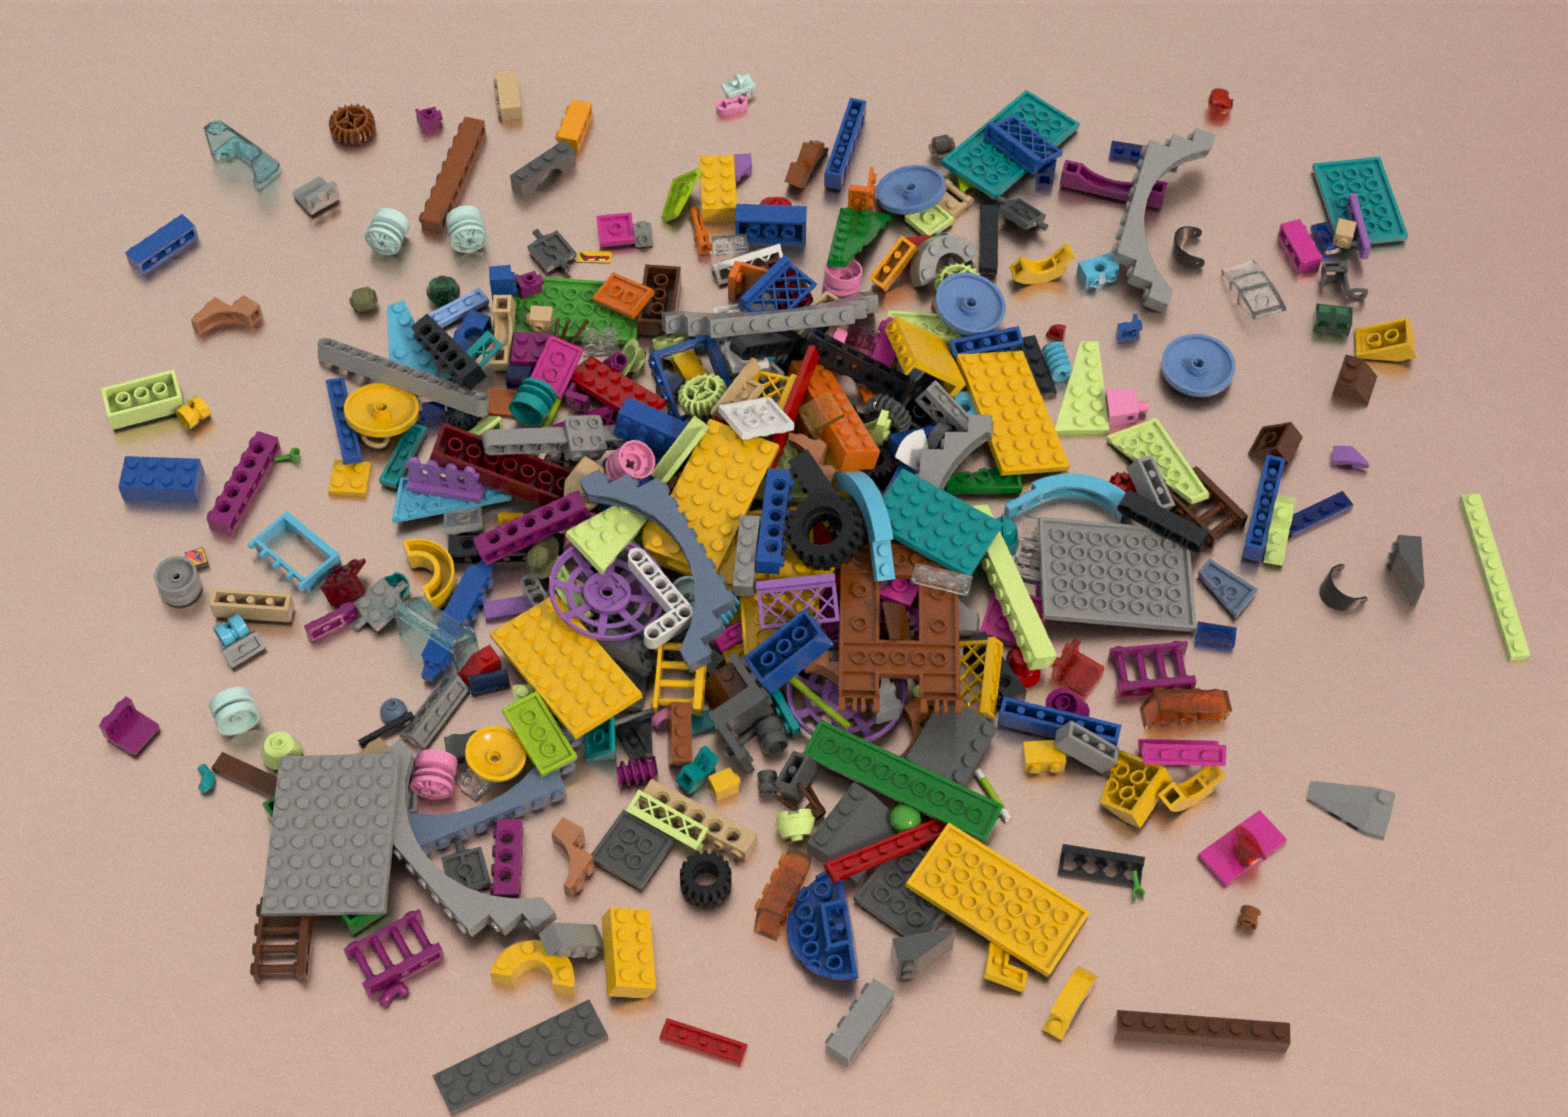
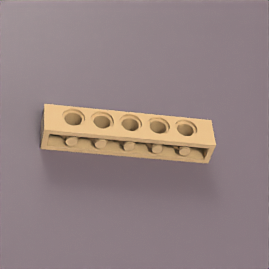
M653 779L649 781L643 790L644 793L660 802H665L669 807L677 811H683L684 813L682 814L687 817L702 821L700 824L709 828L703 841L710 843L717 850L728 852L734 859L746 861L758 842V834ZM643 796L639 799V807L641 809L649 807L648 800ZM663 807L653 809L654 814L659 819L667 817ZM676 817L671 819L672 824L677 829L684 827L682 818ZM697 826L688 829L689 833L693 834L696 839H698L702 832V829ZM712 829H718L719 831L716 832V833H713V832H711L710 830H712ZM730 838L737 839L735 842L728 841Z

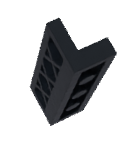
M1062 844L1058 875L1134 887L1133 880H1128L1124 874L1128 871H1137L1138 881L1141 886L1145 857ZM1064 861L1073 862L1076 868L1073 870L1063 869ZM1093 865L1097 871L1090 874L1083 867ZM1113 868L1117 875L1109 877L1104 873V870Z

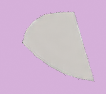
M917 430L907 435L901 442L895 458L917 472L920 467H917V457L921 456V449H929L924 430Z

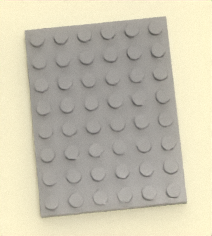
M1039 517L1038 536L1042 619L1185 632L1196 631L1197 623L1190 550L1145 526Z
M400 753L280 756L261 908L263 916L386 914L401 766Z

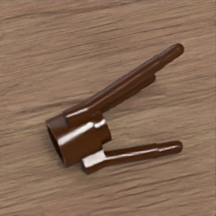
M559 318L556 319L554 336L557 338L559 332ZM587 319L578 329L577 333L570 342L571 344L574 345V343L578 339L579 335L588 323ZM568 320L565 322L561 338H559L566 342H569L565 340V335L569 325Z
M798 783V787L810 802L805 809H811V813L815 817L814 822H817L826 814V810L810 784L807 786L808 793L803 785ZM780 795L777 796V799L795 811H799L798 809L800 808Z

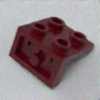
M365 558L360 560L353 559L344 566L337 565L333 567L330 575L324 579L325 582L320 588L331 607L358 598L366 593L357 577V574L366 563Z

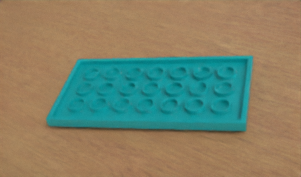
M1025 90L987 122L993 121L996 124L1015 115L1056 147L1079 129L1080 125L1079 122L1028 90ZM1014 122L1009 123V125L1018 126ZM985 123L943 158L941 165L996 200L1028 171L984 138L987 123ZM1022 139L1023 142H1029V143H1031L1030 140H1023V139ZM1034 149V151L1043 152V150Z

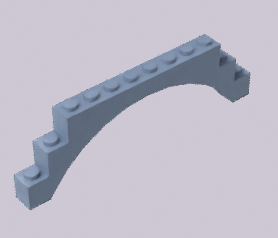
M600 469L579 479L581 488L590 503L618 506L642 515L663 529L681 549L692 571L695 585V605L689 630L679 651L690 673L711 663L710 655L712 651L707 643L723 635L722 627L724 625L719 616L734 608L733 600H735V597L730 589L727 590L724 584L726 582L721 574L717 575L714 570L716 565L712 558L708 559L705 555L707 551L702 542H697L696 538L698 536L693 527H688L686 515L684 512L680 513L677 509L679 508L678 502L675 497L671 498L668 494L670 490L665 482L662 483L659 477L640 486L637 479H632L629 473L611 482L607 474L603 475Z
M559 719L556 720L571 747H578L585 742L584 735L575 740ZM575 761L542 778L534 766L520 782L504 794L483 805L467 810L444 814H417L409 812L411 829L417 843L424 853L428 855L433 850L447 847L455 839L459 841L458 838H461L463 841L472 834L486 831L487 828L497 825V819L518 818L528 811L542 808L545 804L560 801L566 796L565 785L560 775L568 774L573 769H576Z

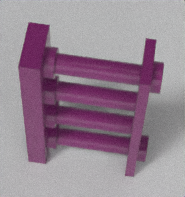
M1173 641L1171 643L1129 647L1116 646L1110 648L1108 661H1116L1120 682H1117L1115 688L1116 699L1194 692L1196 677L1195 675H1186L1182 657L1186 653L1188 642ZM1174 655L1179 677L1169 678L1166 674L1163 656ZM1155 657L1159 679L1147 678L1143 658ZM1124 660H1136L1140 680H1128Z
M420 909L407 912L401 919L359 941L349 943L343 949L347 960L355 958L366 977L362 985L368 998L385 990L387 986L401 981L444 958L439 942L431 944L419 924L423 921ZM412 927L424 948L417 954L410 952L400 934ZM392 937L405 958L404 961L396 965L392 964L381 944ZM373 947L385 967V971L378 975L373 974L362 954Z

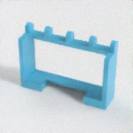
M288 511L282 514L247 545L250 549L255 547L258 552L262 550L259 554V557L262 559L267 556L271 557L275 561L272 567L275 570L283 567L289 572L285 578L288 581L296 578L300 582L297 589L300 591L305 589L307 593L329 576L333 567L342 564L338 552ZM286 528L296 536L301 535L318 549L326 560L306 578L301 576L266 546Z

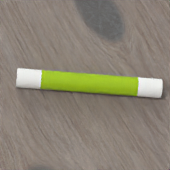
M975 770L974 774L989 798L1003 805L982 770ZM1004 806L1000 815L1007 822L1012 817Z

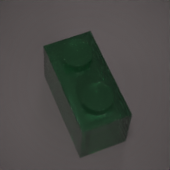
M1317 303L1313 313V331L1349 336L1352 327L1353 308Z

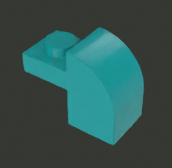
M707 746L701 747L694 761L682 767L675 781L688 794L700 789L708 782V776L716 773L715 766L719 758Z

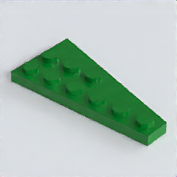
M849 207L840 208L827 266L845 268L854 259V255L860 253L862 247L867 246L878 235V231L880 229L883 230L885 224L892 220V214L871 212L866 209L855 210Z

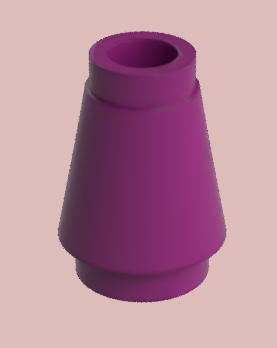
M615 352L606 358L603 363L614 370H622L627 364V358L621 352Z

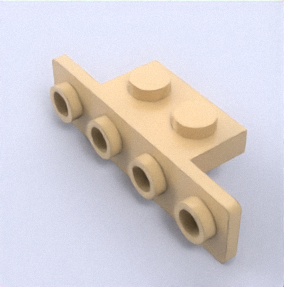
M752 357L745 364L742 371L723 393L720 400L713 406L710 411L713 419L715 416L721 420L723 419L718 412V405L757 399L765 389L763 384L753 381L760 371V366L755 358Z

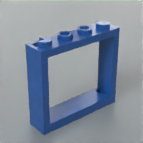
M708 335L654 351L648 359L649 367L655 373V383L661 389V397L666 400L667 414L682 421H685L690 415L680 416L659 359L704 346L715 376L719 375L727 388H729L732 382L715 338H710Z

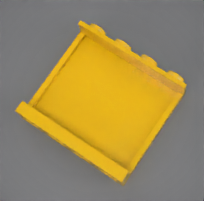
M897 316L888 323L885 331L905 375H908L914 367L941 379L949 395L955 397L966 383L945 339Z

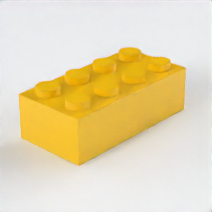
M734 155L699 156V165L702 171L700 186L703 223L735 222L737 197Z
M610 907L602 916L607 996L647 999L656 990L650 910Z

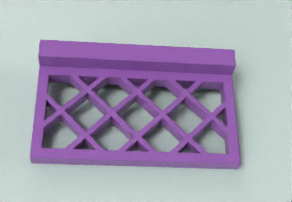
M835 573L756 581L761 630L777 629L784 626L787 622L782 617L788 609L797 615L798 613L791 608L797 598L806 605L803 610L809 607L816 613L814 618L819 624L840 622ZM824 588H832L833 595L828 601L819 595ZM804 590H810L815 594L808 603L799 597ZM784 592H790L795 596L789 605L780 599ZM770 594L775 600L767 607L762 603L761 595ZM816 597L826 603L819 612L810 605ZM777 601L786 607L780 616L771 610ZM829 605L835 611V618H826L821 613ZM768 612L777 617L773 624L764 625V617Z

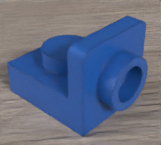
M1133 314L1132 322L1118 323L1116 330L1117 340L1136 339L1139 337V332L1142 331V321L1138 320L1137 314Z

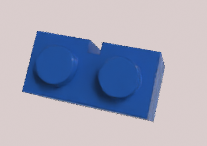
M489 266L492 301L494 295H512L514 299V294H517L515 272H511V266Z

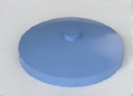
M909 165L900 167L889 172L879 181L876 187L877 200L883 209L891 213H919L935 206L943 198L946 191L945 179L938 170L929 166Z
M964 272L948 276L940 283L934 298L935 309L940 319L952 330L967 336L995 331L1000 326L1006 312L1005 299L998 287L987 278L974 273Z
M1188 334L1180 336L1168 344L1162 356L1161 369L1167 382L1179 392L1195 397H1207L1218 394L1229 386L1235 372V359L1229 348L1216 338L1203 334Z

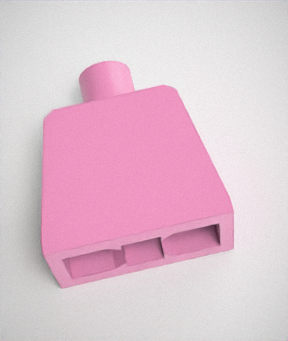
M1106 388L1105 397L1109 427L1136 423L1139 412H1148V401H1138L1135 391Z

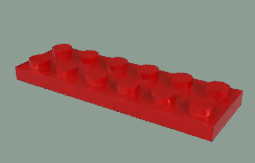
M592 356L577 365L569 382L576 383V387L619 412L627 396L659 411L667 406L665 399Z

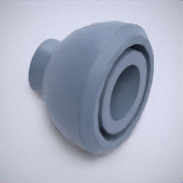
M397 698L387 699L380 708V717L387 724L408 713L405 703Z

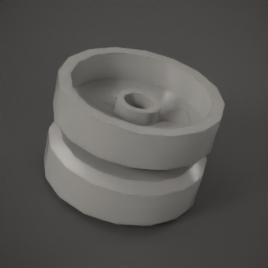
M182 556L170 557L162 561L155 569V584L165 603L172 606H184L196 600L200 595L202 589L201 579L195 564L190 559Z

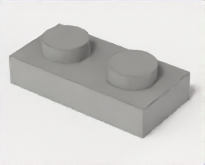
M254 630L223 648L221 652L229 666L233 668L266 647L257 631Z

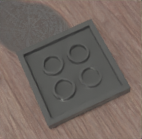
M623 809L591 855L595 864L642 890L675 843V838Z

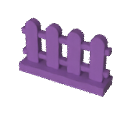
M410 457L408 461H405V467L409 468L407 491L481 504L486 488L485 485L478 483L477 480H479L480 475L476 473L474 468L466 466L464 470H457V467L451 463H447L445 467H439L438 463L434 460H428L427 464H422L416 457Z

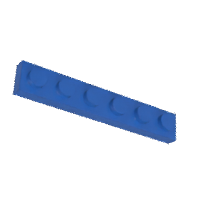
M344 377L326 380V387L343 464L362 462V455L357 433L347 424L344 417V403L348 397Z

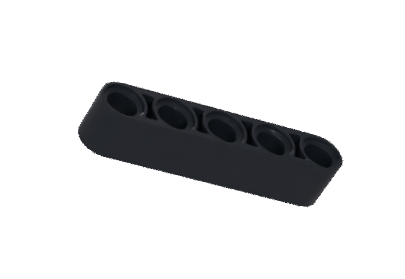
M998 204L980 205V274L997 275Z
M794 330L736 337L731 341L729 348L739 358L746 361L752 357L760 359L800 353L805 338Z
M1126 491L1117 506V510L1122 515L1192 552H1200L1209 535L1203 528L1135 492Z

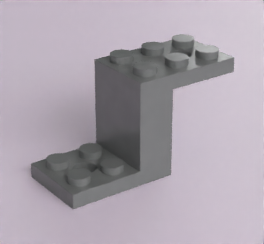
M734 652L728 658L747 688L708 714L747 773L754 770L751 764L754 760L740 741L738 735L774 712L770 706L773 702L759 683L755 674L748 667L742 656L738 658Z

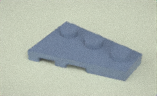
M1210 558L1198 572L1201 580L1235 619L1258 591L1257 588Z

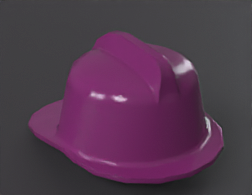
M1055 689L1046 698V707L1089 717L1090 710L1088 704L1069 689Z

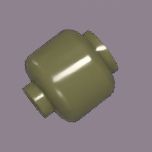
M362 287L353 290L349 301L352 308L355 307L358 312H364L373 309L378 302V298L374 289Z

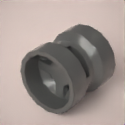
M768 769L757 773V780L760 783L758 786L759 795L771 797L778 794V789L774 784L777 779L776 771Z

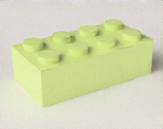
M174 369L101 388L107 416L113 430L175 414V410L184 404Z

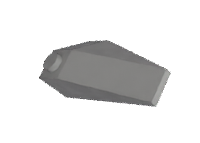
M1311 781L1307 801L1328 813L1332 812L1340 817L1341 821L1349 822L1363 834L1384 839L1393 809L1395 793L1375 787Z

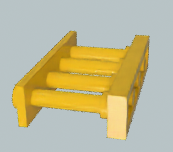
M664 643L655 649V652H658L655 690L654 696L651 695L650 707L654 709L656 714L659 712L660 706H668L671 702H691V709H693L694 715L703 716L707 665L694 671L696 676L692 680L662 679L663 669L688 670L684 661H664L665 650L679 651L682 643ZM661 687L691 688L694 690V697H690V699L661 698Z

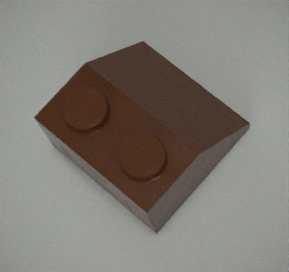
M1346 354L1332 395L1368 406L1377 375L1363 359Z
M1292 422L1263 426L1248 454L1265 462L1267 454L1285 458L1284 465H1287L1291 462L1303 436Z
M882 602L880 616L885 640L915 641L914 631L909 629L908 624L911 622L910 613L905 610V605Z
M730 662L714 672L705 682L704 696L714 710L747 687Z

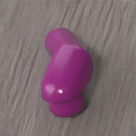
M400 981L387 986L378 1003L383 1007H387L392 997L397 993L400 996L406 995L408 986Z

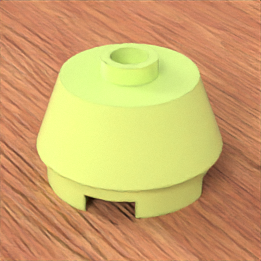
M286 732L272 733L267 737L261 751L262 760L270 769L278 770L280 756H301V744L295 737Z
M798 809L799 811H784L776 814L775 825L782 839H791L792 842L804 840L803 837L812 835L815 817H813L811 809Z

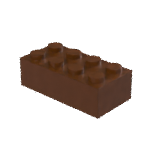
M645 264L642 285L652 288L655 294L638 313V334L665 335L666 333L662 330L661 312L678 310L681 267Z

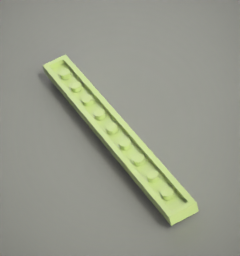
M1480 493L1461 495L1460 502L1509 661L1529 659L1531 656L1481 495Z

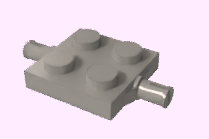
M382 577L363 596L358 598L353 604L360 611L361 617L353 623L355 628L359 630L367 622L378 632L406 608L407 605L402 601L399 594L408 587L405 581L402 580L396 587H393Z

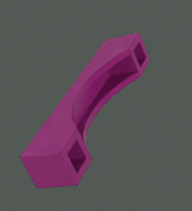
M1065 159L1059 186L1129 201L1128 192L1134 183L1105 178L1087 168L1083 163ZM1157 180L1149 194L1146 206L1162 208L1167 182Z

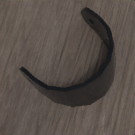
M1184 226L1175 232L1172 254L1174 259L1184 267L1201 268L1205 265V261L1202 258L1186 253L1177 243L1182 239L1200 237L1202 235L1201 229Z
M1344 564L1332 567L1319 588L1321 600L1328 607L1339 611L1356 609L1368 600L1366 596L1360 598L1346 596L1336 588L1331 577L1340 573L1345 568Z

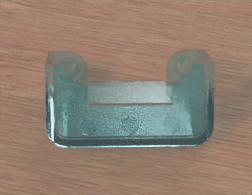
M215 120L204 127L211 156L217 160L221 155H227L230 159L237 154L252 166L254 175L252 181L253 185L261 189L280 173L281 167L278 160L224 122Z

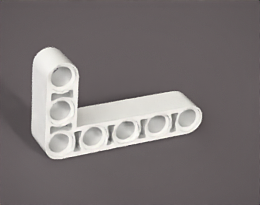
M633 548L628 553L629 569L666 612L665 615L649 624L644 630V645L649 649H656L690 627L693 608L646 552L641 548ZM674 600V601H676V602H675V603H670V602H668V601ZM685 614L688 615V617H682L680 615ZM665 625H671L673 627L667 628L665 627ZM654 635L656 638H650L649 636Z

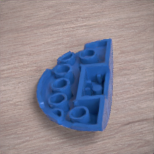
M823 871L815 876V881L808 887L803 886L796 895V902L792 911H789L787 918L788 940L795 956L810 971L835 980L859 978L857 951L843 880L833 883L827 872Z

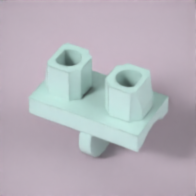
M737 73L734 75V80L722 84L721 88L725 92L726 97L731 99L741 94L746 96L751 94L752 89L756 88V84L751 80L749 74L740 76Z

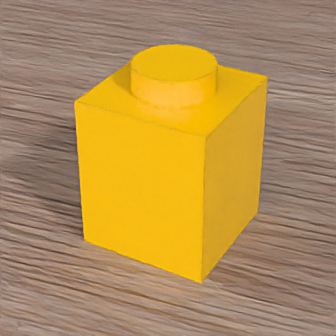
M730 767L708 776V786L717 802L739 793L740 778L737 773H733Z

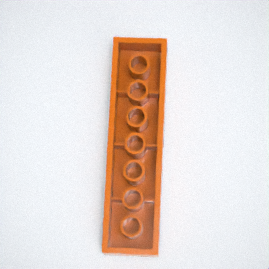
M803 360L791 361L787 373L788 377L791 374H798ZM818 361L802 401V407L821 439L827 444L828 451L840 471L874 469L880 453L879 448L829 367L821 365Z

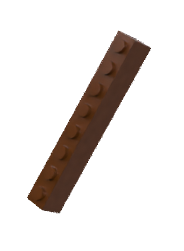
M1117 1010L1114 1018V1040L1283 1053L1287 1052L1291 1044L1290 1023L1127 1010Z

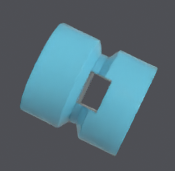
M239 614L228 618L227 623L222 622L213 627L216 636L224 648L250 633Z

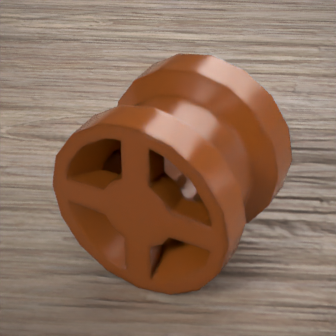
M1241 906V916L1237 919V925L1246 930H1256L1258 926L1257 919L1260 918L1261 911L1254 906Z

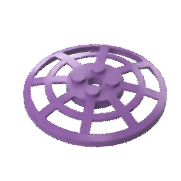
M630 542L624 550L629 552L633 548L641 547ZM573 545L557 559L552 568L549 579V595L555 612L568 627L588 638L600 641H620L633 638L643 633L645 628L657 620L663 611V608L658 605L654 616L645 626L637 621L645 610L647 603L658 602L652 595H648V590L631 572L628 563L622 560L615 559L603 575L599 572L594 574L589 568L593 565L589 561L585 562L579 553L580 551ZM645 551L646 554L652 559V561H653V562L658 566V568L661 570V567H660L659 564L656 562V560H655L647 551ZM573 557L578 567L571 573L568 582L557 580L556 577L561 567L568 559ZM615 566L627 570L631 575L626 578L614 572ZM581 572L588 578L584 587L573 585ZM637 580L641 587L642 595H632L630 584ZM555 587L566 590V597L571 611L561 612L555 598ZM604 590L610 591L612 595L605 596L602 594V592ZM572 592L582 594L585 604L576 607ZM629 602L641 603L638 610L632 616L625 610ZM592 610L600 614L599 622L589 619L583 613ZM619 614L624 619L622 622L607 624L608 615ZM578 617L585 623L598 627L597 634L581 629L573 624L570 619ZM631 625L636 630L624 635H605L606 629H616Z
M839 639L831 640L834 645L828 651L839 649ZM814 673L808 680L798 676V674L795 675L810 690L822 694V700L838 712L839 687L830 679L825 683L824 687L815 684V680L820 675ZM896 678L899 688V699L902 704L899 717L903 711L906 698L904 678ZM788 681V706L799 726L812 736L814 731L805 725L800 718L811 715L819 723L821 718L817 713L823 712V710L817 705L812 707L811 700L804 695L806 708L796 711L792 698L793 685ZM846 703V711L838 713L845 719L853 718L858 726L849 727L845 730L843 727H839V724L834 719L831 724L849 733L862 731L866 737L862 739L870 742L889 731L898 719L891 720L885 728L873 734L869 727L875 723L874 717L865 722L861 716L863 713L861 712V703H857V712H853L852 705L847 706ZM866 703V708L870 709V704Z

